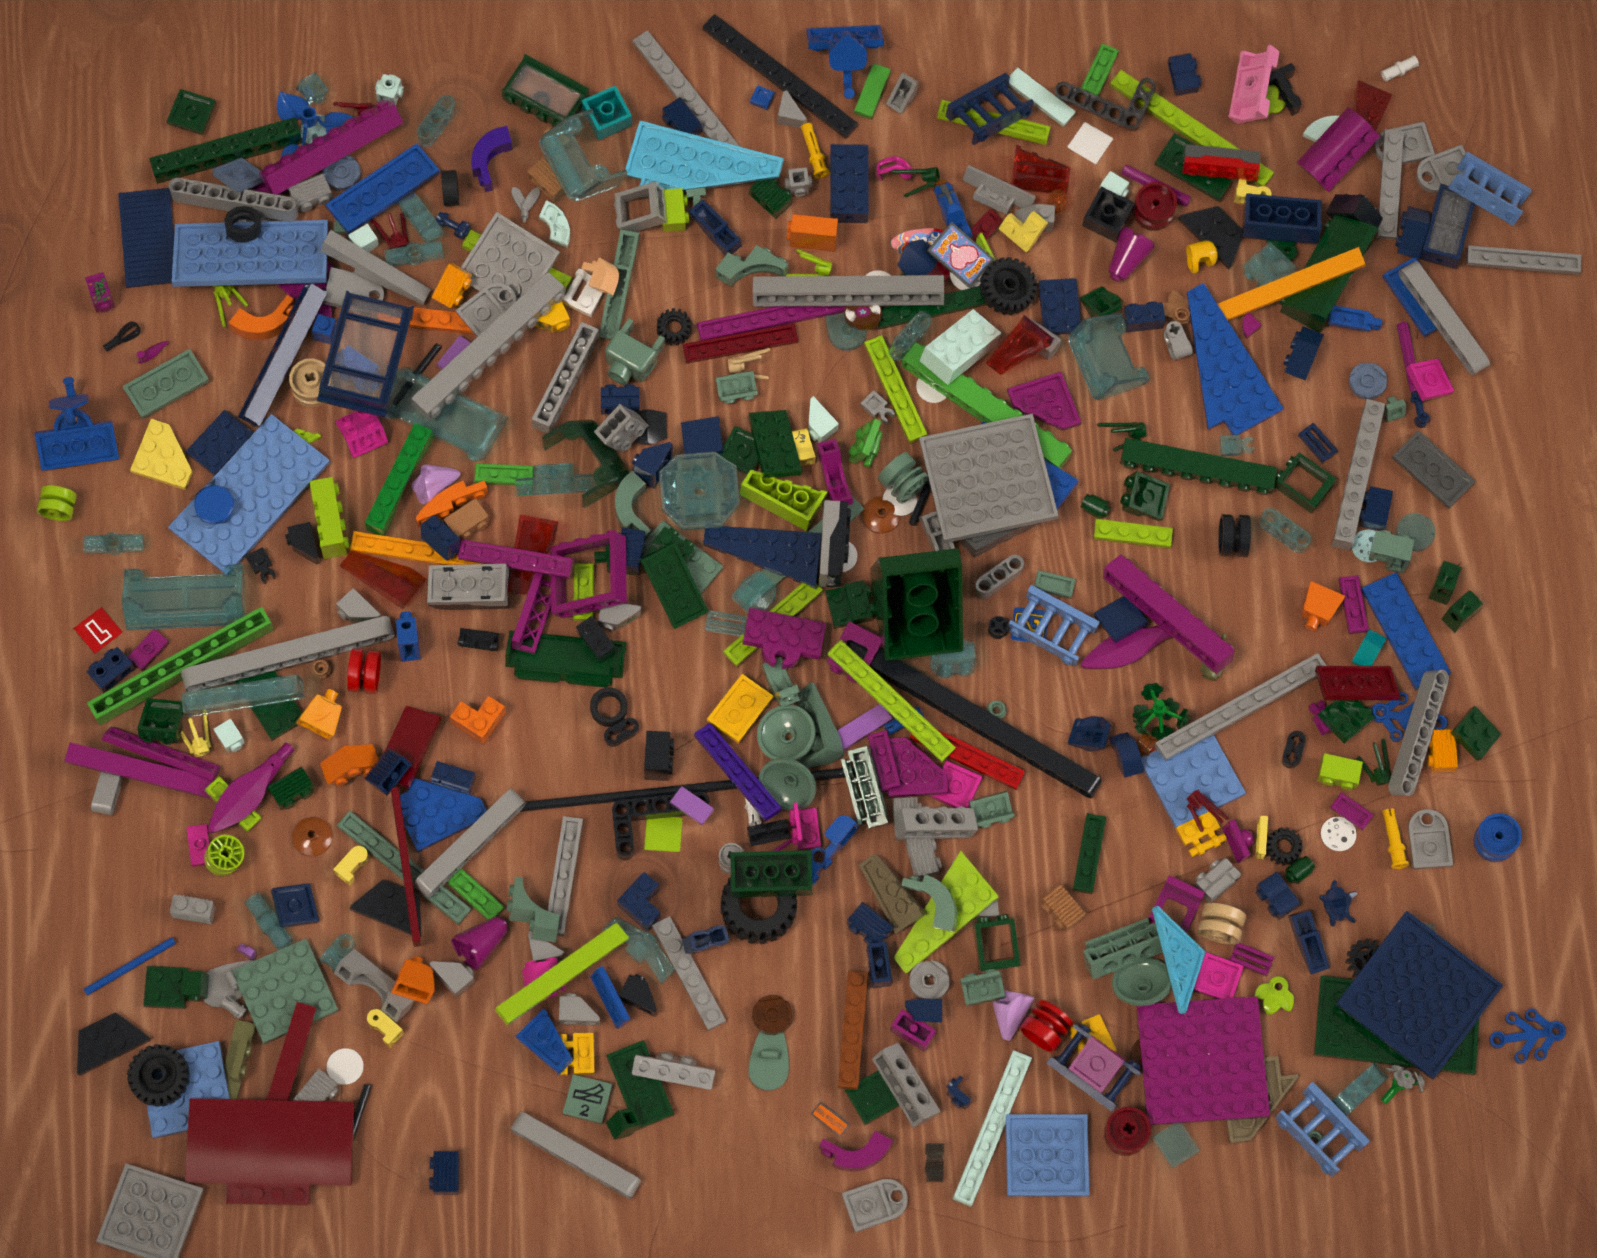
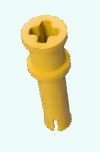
M805 123L801 126V130L810 154L809 163L813 166L814 178L821 179L828 176L830 170L826 167V158L820 151L812 123Z
M1390 808V811L1385 809L1382 813L1390 844L1388 853L1391 854L1393 864L1391 867L1394 870L1403 869L1409 866V862L1406 861L1404 853L1406 850L1405 845L1401 843L1395 809Z

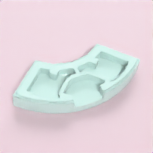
M1327 116L1316 120L1308 126L1303 133V137L1316 142L1339 116Z
M546 200L539 219L550 228V242L567 248L570 240L568 221L564 213L555 204Z

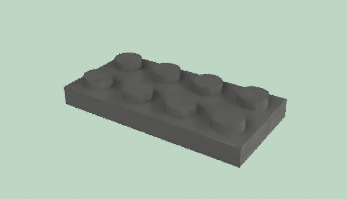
M1419 430L1392 456V459L1448 509L1476 482Z

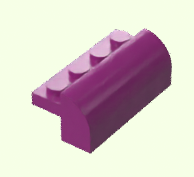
M1347 107L1296 163L1329 192L1378 140L1380 135L1358 113Z

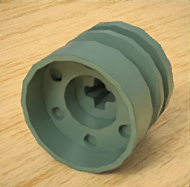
M907 452L893 459L878 476V481L886 489L893 488L891 495L896 497L900 504L916 496L929 480L928 474L923 473L922 467L914 469L916 461Z

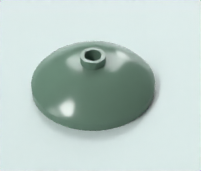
M795 705L777 706L763 716L757 729L759 747L770 759L790 758L796 761L809 752L816 735L815 725L811 716L804 709ZM788 735H792L790 740H786Z
M775 758L767 762L760 771V783L784 810L790 811V809H793V803L795 802L798 803V810L804 809L813 801L816 795V782L812 773L796 760Z
M1147 958L1119 969L1112 978V987L1117 998L1133 1006H1147L1157 1003L1166 997L1172 988L1167 966L1161 961Z

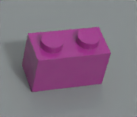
M901 1009L890 1028L892 1033L925 1052L936 1033L935 1029L924 1022L914 1021L912 1015Z

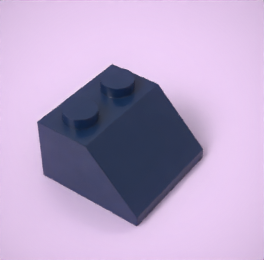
M667 442L645 448L641 451L640 455L636 454L634 457L632 471L647 486L655 489L673 458V444Z

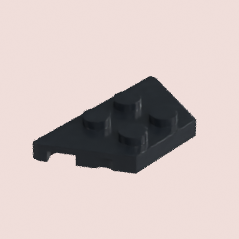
M1219 206L1179 216L1178 220L1199 241L1208 240L1215 245L1218 260L1229 270L1242 240V229Z
M383 879L350 906L351 911L412 936L406 893L403 887ZM414 892L421 939L420 895Z
M115 1012L79 1030L77 1073L81 1076L151 1040L149 1036Z

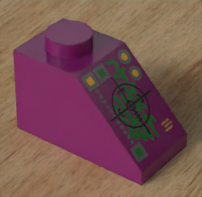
M104 272L85 277L96 313L107 312L114 308Z

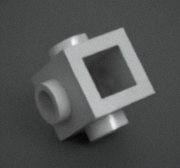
M807 167L788 169V178H785V189H789L791 196L795 197L809 194V187H812V178L808 176Z

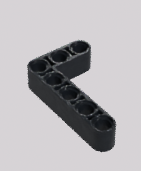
M1143 78L1139 82L1132 100L1126 109L1067 82H1060L1055 87V94L1061 101L1129 131H1135L1139 128L1156 91L1155 82L1151 78ZM1145 83H1151L1153 86L1149 92L1142 89ZM1062 87L1069 89L1068 94L1065 96H1061L1058 93ZM1080 94L1086 97L1083 103H1077L1075 100ZM1143 100L1145 105L1143 108L1137 109L1134 106L1135 102ZM1101 102L1103 107L1101 110L1095 111L1092 108L1093 104ZM1114 109L1120 112L1119 117L1115 119L1109 116L1110 112ZM1135 117L1137 123L1134 126L1127 125L1128 118Z
M692 792V794L709 805V797L706 793ZM675 794L618 800L613 804L616 854L619 859L627 861L634 855L632 821L687 816L670 804ZM658 804L666 806L662 811L657 810L655 807ZM638 806H644L646 811L639 813L635 809ZM618 808H624L626 809V813L623 815H619L616 813V810ZM626 827L628 832L621 834L618 832V829ZM622 846H628L630 848V851L628 853H622L620 851V848Z

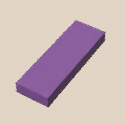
M879 704L837 730L843 751L880 729L884 724L892 721L888 711Z

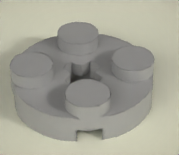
M937 961L918 963L912 969L909 986L913 994L919 999H940L943 997L949 987L947 969ZM932 976L934 978V984L926 985V981L924 978H930Z

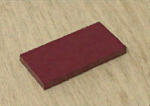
M1316 666L1315 673L1323 700H1398L1400 697L1391 666Z
M409 706L405 707L384 751L385 753L387 748H390L412 764L396 785L410 788L442 718L440 716Z

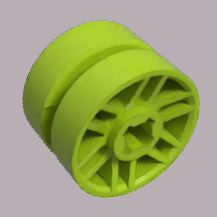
M43 486L40 493L41 500H39L37 506V513L51 520L69 521L73 516V506H75L77 494L70 489L60 486Z
M220 835L214 838L204 854V862L207 869L218 876H228L234 873L244 859V847L236 837L231 835Z

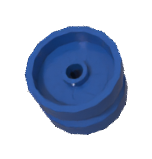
M1503 813L1492 814L1486 817L1476 829L1473 837L1474 847L1477 853L1485 860L1502 862L1509 859L1519 847L1522 839L1521 828L1517 821L1509 815Z

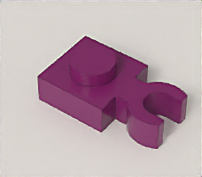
M1322 700L1317 703V707L1314 703H1311L1309 711L1315 715L1313 721L1321 735L1332 733V731L1317 716L1325 708V703Z

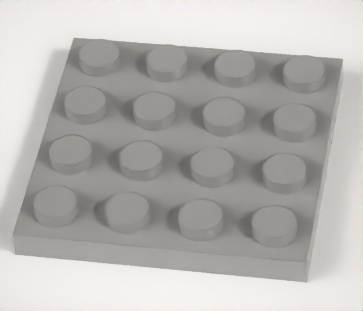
M496 212L461 268L472 274L470 286L479 292L490 284L502 283L514 291L518 300L550 271L561 253ZM504 292L500 295V299L506 301L511 295Z
M125 1163L96 1242L142 1258H179L204 1189Z

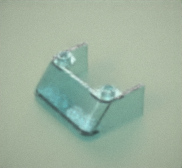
M593 109L566 118L543 134L539 140V146L568 198L573 201H579L618 187L628 173L627 170L610 175L607 168L603 165L591 167L574 135L580 133L582 127L594 113Z

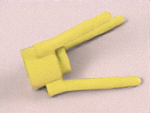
M203 715L205 740L203 737H198L193 720L189 718L188 721L194 736L192 745L183 731H181L180 736L189 748L190 754H194L195 757L204 756L210 752L209 748H211L207 715Z

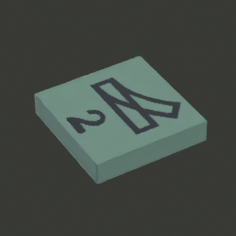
M573 1074L562 1114L602 1125L612 1084Z

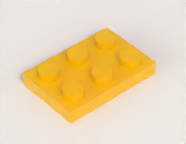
M741 674L707 718V722L739 744L774 699V696Z

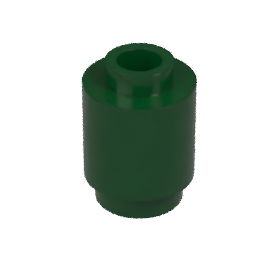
M1086 494L1080 506L1084 509V512L1098 519H1101L1102 516L1106 517L1110 510L1109 502L1094 494Z
M1300 857L1285 869V877L1290 883L1299 884L1313 873L1315 865L1309 857Z

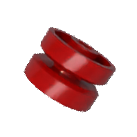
M353 648L351 650L347 669L348 691L359 692L363 684L366 693H377L381 671V651L370 650L365 661L363 649Z

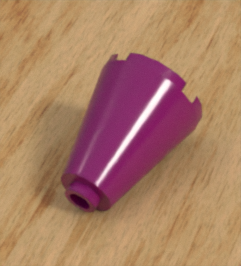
M1123 227L1120 231L1108 270L1110 273L1109 277L1117 282H1120V280L1125 281L1155 247L1151 240L1142 234L1137 235L1133 233L1134 230Z
M493 917L455 935L451 940L453 948L458 956L463 955L466 958L464 961L466 965L476 970L482 966L506 935L508 925L503 918Z

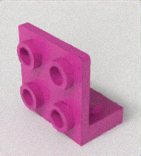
M356 411L335 421L346 440L353 459L389 443L382 424L375 415Z
M793 803V809H790L789 814L790 826H794L792 828L793 845H797V851L821 848L816 808L798 810V803Z

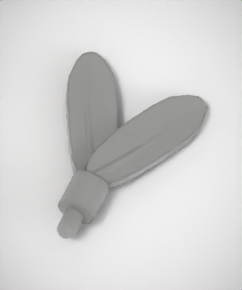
M513 187L511 195L521 211V218L523 223H525L526 219H528L529 210L540 196V189H532L525 199L522 192L518 188Z

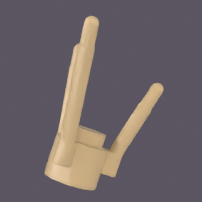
M770 348L739 357L728 358L730 374L741 373V370H745L744 362L762 358L761 354L769 352ZM754 374L756 379H769V376Z

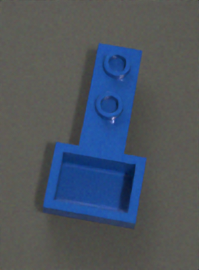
M839 816L826 830L825 836L831 843L825 850L819 847L811 850L813 885L820 878L818 874L822 869L827 870L833 862L831 860L839 849L841 850L860 828L849 816ZM821 852L824 854V859L822 862L817 863L814 861V856L816 853Z

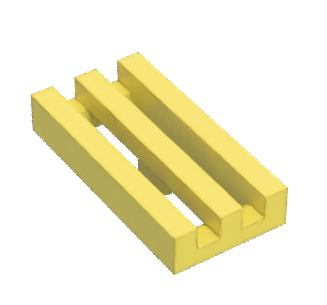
M1260 816L1257 821L1256 859L1263 860L1266 855L1268 816Z

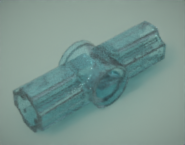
M441 241L424 244L412 242L406 247L384 250L386 262L391 266L405 264L416 266L423 261L444 258ZM412 252H417V253H419V254L416 255V256H411V255H410Z
M111 532L107 535L84 536V553L119 555L122 552H144V535H119ZM118 541L116 546H109L111 542Z
M259 893L251 895L244 903L255 917V921L263 933L268 935L278 950L290 946L293 940L284 928H280L278 917L274 910L269 908Z

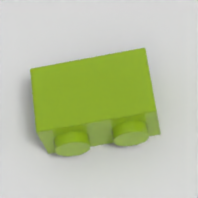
M683 188L664 189L667 223L662 224L663 232L685 231L686 224L689 223V213L684 210V206H688L687 195H683Z
M1324 753L1321 758L1317 781L1322 782L1326 786L1338 785L1344 790L1356 789L1359 784L1363 762Z

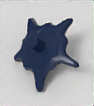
M1333 880L1330 889L1326 891L1325 895L1319 896V899L1324 903L1323 906L1329 915L1332 927L1336 925L1337 920L1341 921L1343 918L1352 923L1356 922L1349 914V905L1351 904V899L1357 895V892L1345 893L1343 888L1337 886L1336 880Z

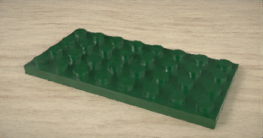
M1320 976L1314 1056L1416 1068L1335 1005L1353 979ZM1479 1019L1442 1067L1441 1072L1466 1075L1476 1074Z

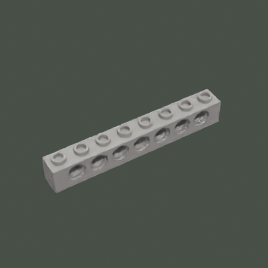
M1367 399L1363 406L1331 547L1350 551L1353 545L1385 403Z

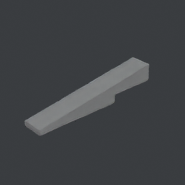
M332 230L323 241L322 253L354 267V273L422 305L431 293L430 288Z

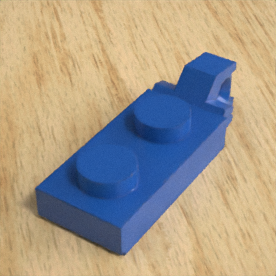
M1335 305L1329 316L1328 325L1370 332V330L1381 329L1382 319L1373 318L1369 311Z

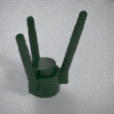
M938 167L891 171L893 174L921 173L923 182H927V184L904 194V197L911 196L929 187H935V182L940 181Z
M1144 422L1097 423L1099 427H1126L1112 429L1111 433L1128 432L1129 437H1133L1135 440L1141 441V438L1146 437ZM1123 444L1115 447L1113 451L1116 452L1123 449Z
M1385 739L1381 740L1385 766H1383L1377 744L1373 743L1379 768L1373 770L1374 774L1360 756L1357 757L1358 761L1363 762L1362 767L1369 775L1371 783L1376 782L1377 786L1389 783L1392 776Z

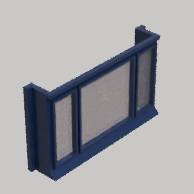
M346 290L319 386L317 402L385 418L410 321H412L414 306L406 307L349 293Z

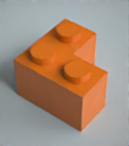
M490 696L487 697L478 711L461 701L451 714L450 721L452 725L484 745L506 714L504 705Z
M373 744L349 745L340 748L322 761L320 765L327 785L336 784L337 786H342L348 783V779L357 775L366 777L379 759Z

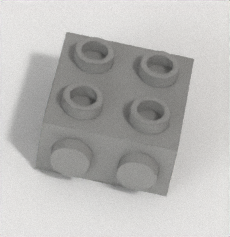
M619 404L594 432L605 445L623 453L631 447L636 438L641 436L649 425L637 412Z

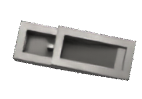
M936 511L919 517L932 551L955 549L953 542L944 543Z

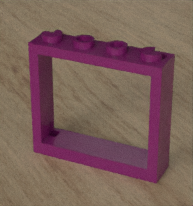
M609 530L605 534H593L589 538H577L573 542H561L557 546L551 547V555L565 557L568 554L610 544V592L566 603V578L551 576V614L560 618H567L627 604L626 536L617 533L616 530Z

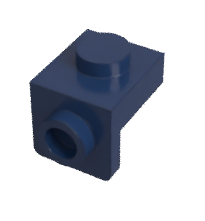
M959 1076L957 1080L953 1078L947 1085L949 1090L946 1095L952 1099L951 1102L960 1109L962 1107L966 1110L972 1100L957 1088L963 1081V1077Z

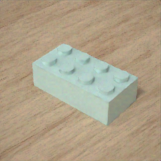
M973 309L924 348L920 362L948 385L995 348L1001 332Z

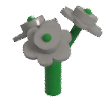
M1392 1065L1391 1068H1386V1071L1394 1073L1391 1088L1381 1100L1388 1104L1398 1091L1411 1089L1414 1085L1422 1093V1087L1425 1086L1424 1078H1422L1421 1074L1417 1075L1416 1071H1413L1411 1074L1410 1071L1403 1070L1404 1068L1399 1065Z

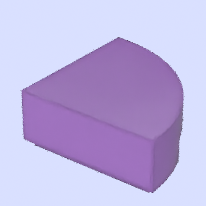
M243 943L236 949L250 960H254L257 956L254 949L249 946L246 947Z

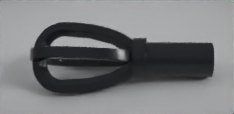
M134 321L128 322L119 330L117 336H114L112 340L103 345V348L108 352L118 344L120 345L121 342L134 339L141 332L140 326ZM136 327L134 331L122 337L131 328Z

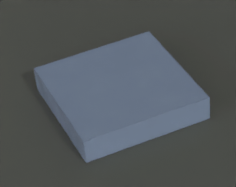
M242 157L213 169V176L237 193L263 183L259 174L260 170Z

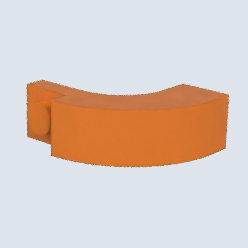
M287 295L273 313L264 317L252 316L239 308L228 322L230 330L252 340H265L280 334L288 318L287 316H289L295 304L294 298Z

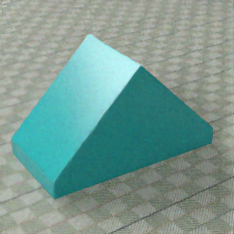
M1369 629L1352 663L1357 666H1372L1387 638Z

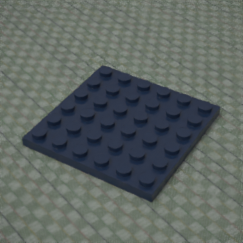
M1405 911L1335 1005L1433 1080L1503 985L1410 912Z

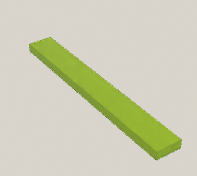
M842 640L827 653L834 662L938 760L943 762L956 748Z
M616 922L497 1006L495 1012L508 1026L629 939L628 935Z

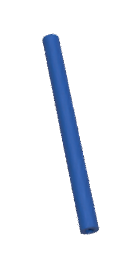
M171 937L87 986L84 988L87 996L175 945V941Z

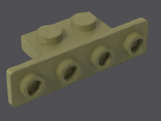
M240 1020L235 1022L224 1065L230 1099L238 1098L242 1078H245L248 1066L246 1063L252 1054L253 1046H251L256 1028L254 1023Z

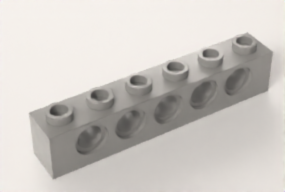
M583 322L580 323L532 417L533 428L546 434H551L599 339V329Z

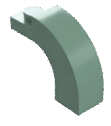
M631 471L621 481L616 491V518L621 528L645 531L646 540L651 535V530L632 510L634 501L646 490V483Z
M780 657L776 659L775 667L770 666L766 662L761 664V668L776 702L780 707H784L800 701L797 694L800 691L797 685L794 686L786 669H782L783 661Z
M925 874L923 882H921V878L909 876V879L903 878L901 886L927 893L933 898L936 913L932 926L937 929L955 932L958 910L955 899L948 888L937 879Z

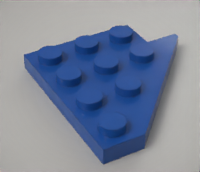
M416 778L413 779L408 789L409 791L400 795L404 826L418 853L471 827L487 811L481 798Z

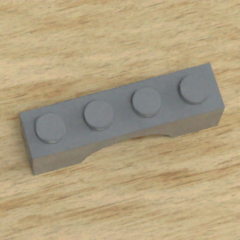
M355 949L340 960L334 972L335 975L349 986L362 984L374 989L382 1000L381 1011L394 1022H398L407 1014L415 1001L391 993L395 981Z

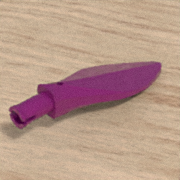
M1159 625L1141 628L1117 643H1114L1111 637H1109L1085 657L1081 667L1084 669H1112L1126 666L1140 660L1154 647L1173 637Z
M284 743L265 762L235 779L225 789L211 816L208 825L209 833H216L237 824L258 807L274 775L284 764L288 756L294 752L290 744Z

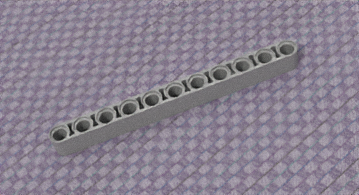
M382 616L183 669L181 676L186 692H195L351 651L353 648L358 649L392 639L395 634L390 618Z

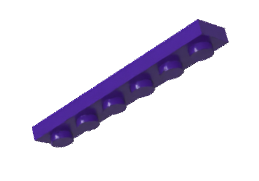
M711 723L694 733L696 740L765 822L781 812V806Z

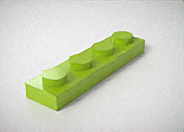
M1096 519L1093 539L1170 549L1173 528Z

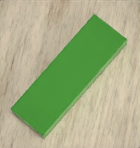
M1103 43L1101 44L1081 89L1099 96L1119 50Z
M873 63L855 107L854 114L872 119L891 69Z
M475 463L474 483L485 481L486 484L533 486L534 466Z
M462 868L447 881L451 888L487 920L497 917L505 909L502 904Z

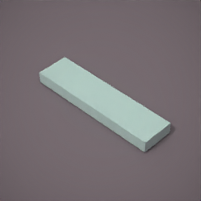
M1019 68L1009 76V86L1028 101L1032 99L1034 101L1033 105L1062 127L1075 115L1076 111Z

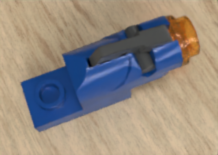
M944 179L935 182L933 192L937 198L946 226L953 222L967 236L972 237L964 211L952 185Z

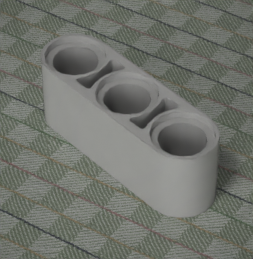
M1011 555L976 581L975 595L980 599H987L1022 573L1024 566L1022 557ZM1016 563L1019 565V568L1013 569L1010 567V564ZM1001 574L1004 579L998 580L995 578V575ZM986 585L989 589L983 591L979 586Z
M104 772L100 773L92 800V812L112 816L124 777Z

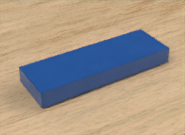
M603 966L599 967L591 974L590 978L615 1027L618 1029L623 1027L630 1020V1017Z

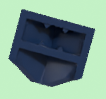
M921 239L910 241L902 251L897 266L906 276L927 275L933 270L937 260L927 252L930 246Z
M1104 717L1077 718L1074 721L1068 744L1089 752L1102 750L1105 748L1111 724Z
M942 999L905 1000V1007L912 1015L914 1021L942 1022Z

